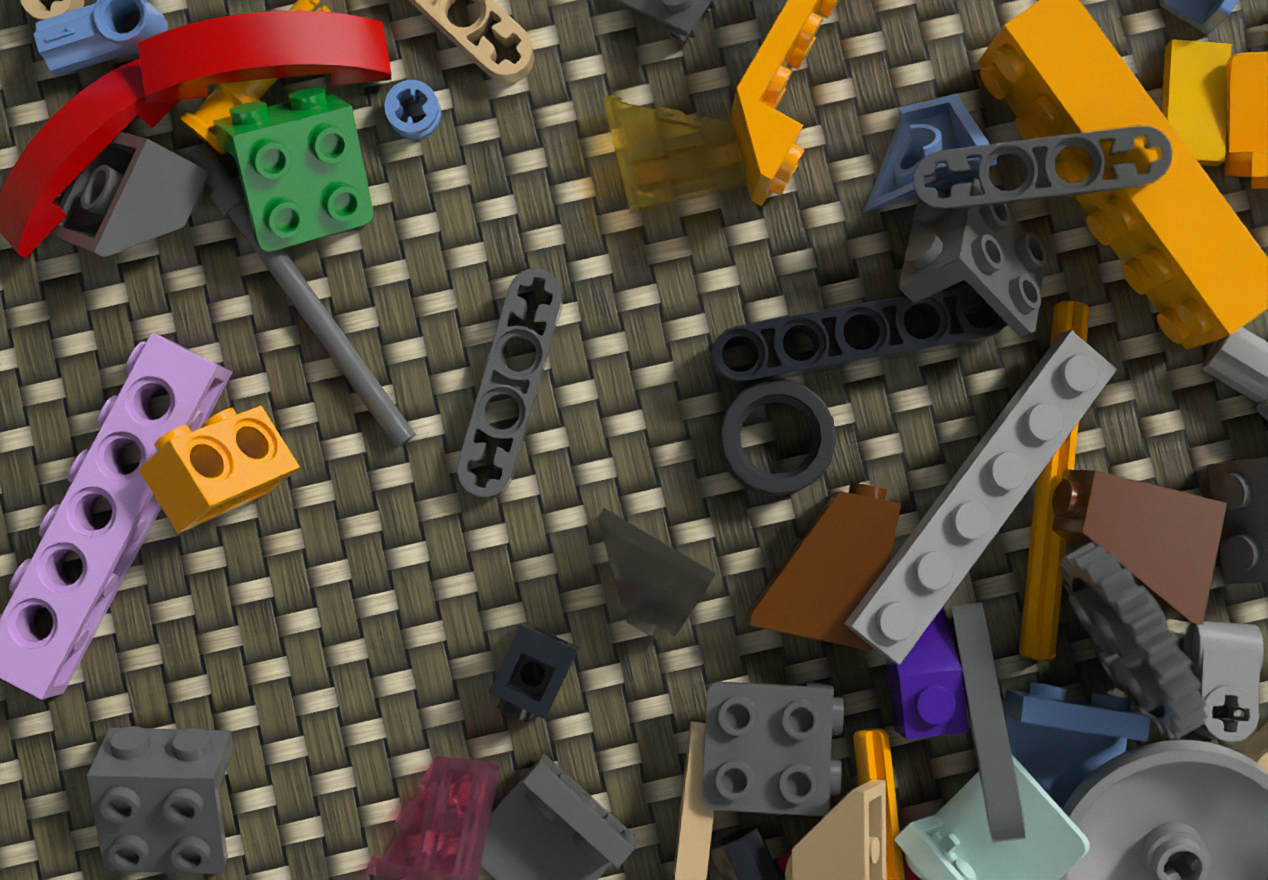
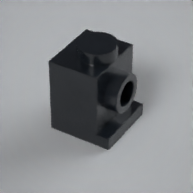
M526 621L523 622L489 691L490 694L501 698L497 707L505 713L526 722H531L534 714L546 719L579 646ZM530 662L539 663L545 671L544 680L539 684L526 682L522 675L524 665Z

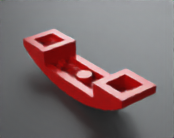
M271 11L238 14L177 27L138 43L146 103L209 97L208 84L329 73L332 86L389 81L392 79L383 22L349 14L320 11Z
M140 58L102 76L69 100L37 132L13 166L0 193V233L22 257L26 258L67 216L54 200L137 115L153 129L180 101L146 103Z

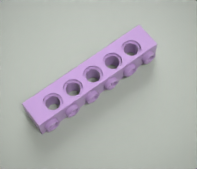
M151 332L147 342H140L132 351L125 369L126 373L129 374L119 395L109 398L101 409L97 419V427L100 428V431L91 448L82 451L73 462L68 473V481L72 484L61 504L54 505L45 515L39 528V536L42 537V540L32 559H26L13 575L9 589L14 593L3 614L0 613V678L41 700L64 694L162 508L138 469L157 452L154 443L164 434L183 425H188L191 431L201 428V425L208 420L232 374V371ZM165 388L170 396V407L164 416L155 420L149 413V399L155 391ZM135 442L141 451V462L135 471L127 474L121 467L120 455L126 445ZM104 496L111 504L112 516L109 523L101 529L93 521L92 508L94 503ZM72 551L80 556L83 563L82 574L75 583L65 576L63 570L64 560ZM42 606L50 611L54 622L53 629L48 637L42 636L35 626L36 613Z

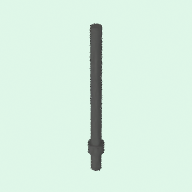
M202 143L193 148L187 156L192 163L209 171L205 182L213 192L210 199L224 219H233L394 446L399 448L416 436L415 432L283 248L275 251H265L256 243L240 178L233 179L208 143Z

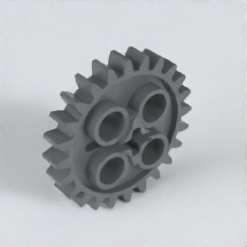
M1092 542L1060 559L1063 566L1059 567V571L1065 578L1062 581V585L1070 594L1067 599L1077 616L1078 623L1088 632L1090 636L1088 640L1092 647L1095 648L1097 659L1114 686L1121 692L1126 691L1128 698L1131 699V705L1134 708L1139 706L1143 714L1151 716L1150 722H1153L1160 734L1165 732L1169 739H1178L1205 724L1203 720L1207 718V714L1202 707L1207 704L1197 691L1201 684L1189 668L1192 663L1189 658L1179 651L1176 645L1179 639L1175 633L1168 630L1167 621L1160 607L1144 586L1137 587L1135 585L1130 570L1127 567L1121 569L1112 552L1107 555L1102 545L1098 544L1095 546Z

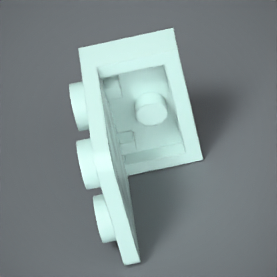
M1013 755L1012 760L1024 819L1025 839L992 843L979 772L937 814L910 823L894 839L906 853L905 859L910 869L922 880H1059L1088 853L1089 841Z

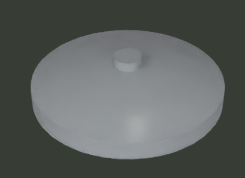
M1195 740L1160 741L1139 746L1110 759L1093 771L1074 790L1062 809L1087 837L1089 851L1059 880H1268V771L1254 760L1230 748Z

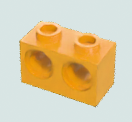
M258 406L240 414H236L233 408L225 409L206 420L201 425V428L195 431H191L188 425H183L169 431L155 441L154 446L157 452L138 470L179 534L267 495L300 468L263 407Z

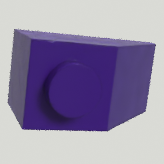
M943 606L900 665L892 663L886 658L894 730L905 739L969 733L962 667Z

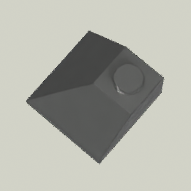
M120 132L68 185L59 205L67 216L49 235L100 256L107 257L178 230L185 226L188 217L192 216L200 207L204 198L203 185L209 175V171L147 138Z

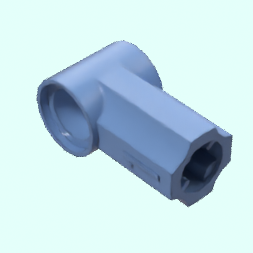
M97 0L95 4L36 22V32L33 34L39 54L45 60L49 71L56 76H61L126 54L139 56L138 43L168 31V26L163 13L147 0ZM140 11V20L135 29L128 33H123V25L127 17L134 12Z

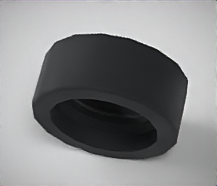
M786 379L759 381L738 394L723 414L718 432L720 457L735 480L748 490L774 496L796 493L816 482L831 463L836 445L834 419L821 397L803 384ZM780 402L791 405L805 416L811 427L812 444L809 454L800 466L788 473L772 474L761 471L748 461L742 450L740 433L744 420L752 410L763 404Z

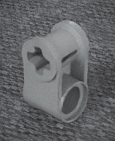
M1203 621V625L1189 623L1184 635L1183 654L1192 663L1189 668L1201 684L1197 691L1207 704L1202 707L1207 714V718L1203 720L1205 724L1193 731L1198 735L1226 742L1242 741L1253 733L1259 720V681L1264 654L1261 631L1258 626L1253 624ZM1213 706H1228L1227 718H1213ZM1241 711L1244 712V717H1240Z

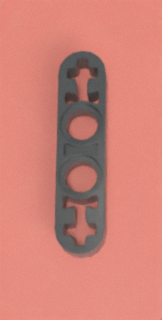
M1132 126L940 150L929 154L920 161L915 171L914 188L917 197L925 206L933 210L943 211L1141 188L1154 183L1167 172L1172 162L1173 150L1169 139L1164 133L1152 126ZM1135 139L1143 140L1145 150H1156L1158 158L1147 165L1145 175L1137 174L1135 165L1127 163L1113 165L1110 168L1114 180H1102L1105 158L1099 143H1111L1109 156L1129 152L1134 146ZM1079 147L1087 152L1092 162L1091 173L1087 179L1079 183H1067L1056 174L1054 167L1055 158L1063 149ZM1003 155H1013L1019 158L1026 168V179L1023 185L1012 191H1002L996 188L991 183L988 175L989 167L996 158ZM966 159H981L978 181L984 195L970 196L971 183L952 186L950 197L945 199L938 198L936 188H925L924 178L934 176L935 165L947 164L950 174H963L970 172Z
M531 268L520 272L513 278L508 288L459 457L457 468L459 481L467 492L478 497L491 498L500 495L509 487L514 477L561 314L563 294L560 284L551 273L543 269ZM535 282L544 283L546 295L552 297L550 305H539L534 318L535 326L546 325L542 336L527 327H509L514 316L524 322L528 305L526 300L519 297L522 289L532 290ZM516 338H524L531 341L537 351L536 360L533 365L521 372L508 369L502 359L505 345ZM501 395L515 399L520 409L517 422L511 428L505 430L491 427L485 416L488 403L493 398ZM479 431H483L497 440H513L509 452L497 446L494 465L502 469V476L500 480L489 479L486 488L477 486L478 476L469 472L472 461L482 462L488 448L487 443H476Z
M980 601L952 605L950 608L957 653L962 667L965 698L992 843L1025 839L1022 807L983 604Z

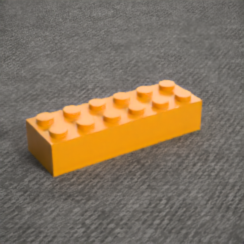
M1039 0L1004 24L977 63L982 68L980 76L987 90L996 99H1004L1016 115L1015 124L1024 140L1132 126H1152L1162 131L1169 139L1173 150L1171 165L1167 172L1154 183L1141 188L1073 195L1088 214L1086 216V223L1093 236L1105 246L1110 245L1122 261L1121 271L1127 283L1137 293L1141 295L1146 294L1159 312L1157 321L1165 335L1174 343H1181L1186 350L1232 335L1267 310L1268 257L1080 0ZM1135 139L1133 148L1125 154L1110 156L1111 143H1099L1105 158L1102 180L1104 181L1114 180L1110 171L1113 165L1134 164L1137 174L1145 175L1147 165L1158 158L1156 150H1145L1143 140ZM1068 147L1057 154L1054 167L1056 174L1061 180L1067 183H1079L1088 178L1091 173L1092 162L1085 150L1079 147Z

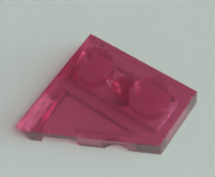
M436 756L421 780L417 795L406 803L395 821L401 830L384 857L373 855L367 865L366 874L395 880H478L500 766L488 761Z

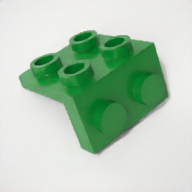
M306 88L292 92L288 95L290 102L267 107V104L264 102L240 104L229 110V117L213 120L218 144L235 157L256 243L265 251H275L368 224L373 218V207L352 106L329 92L325 93L323 88Z

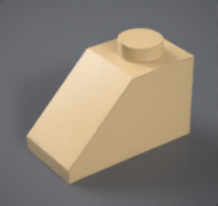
M873 779L852 790L792 849V854L786 865L785 880H887L886 780Z

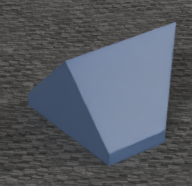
M957 94L899 108V121L864 212L919 199L914 188L915 171L920 161L929 154L940 150L990 144ZM997 158L991 163L989 172L997 165ZM966 159L970 172L963 174H950L947 164L935 165L934 176L924 178L925 188H936L937 191L943 192L974 175L978 178L981 159Z

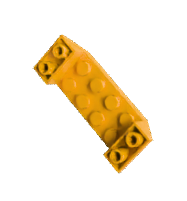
M788 0L737 87L729 121L751 201L760 206L763 205L770 191L779 196L782 195L805 149L796 145L803 125L776 110L786 92L785 86L792 74V71L787 68L790 65L799 70L816 40L815 34L823 20L821 16L828 19L839 0Z

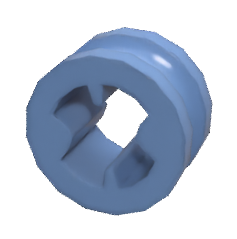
M403 80L394 85L387 93L384 102L385 114L393 129L399 135L411 140L424 139L438 128L442 117L441 106L434 91L427 84L418 80ZM410 97L413 98L416 104L419 98L426 100L422 106L425 117L417 123H414L411 117H408L407 123L400 120L405 113L401 104Z

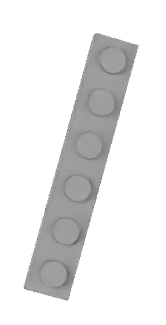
M1072 330L1061 332L844 625L890 662L900 665L1117 369Z

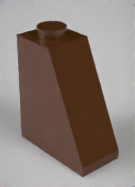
M1064 470L1062 481L1057 485L1053 494L1052 509L1055 515L1052 530L1076 550L1092 542L1095 546L1098 544L1102 545L1107 555L1112 552L1121 569L1127 567L1130 570L1135 585L1137 587L1144 586L1154 598L1166 619L1203 625L1227 503L1096 470Z
M851 482L848 493L842 491L832 493L750 606L745 623L749 626L872 651L873 647L844 625V623L890 563L901 504L886 501V489Z

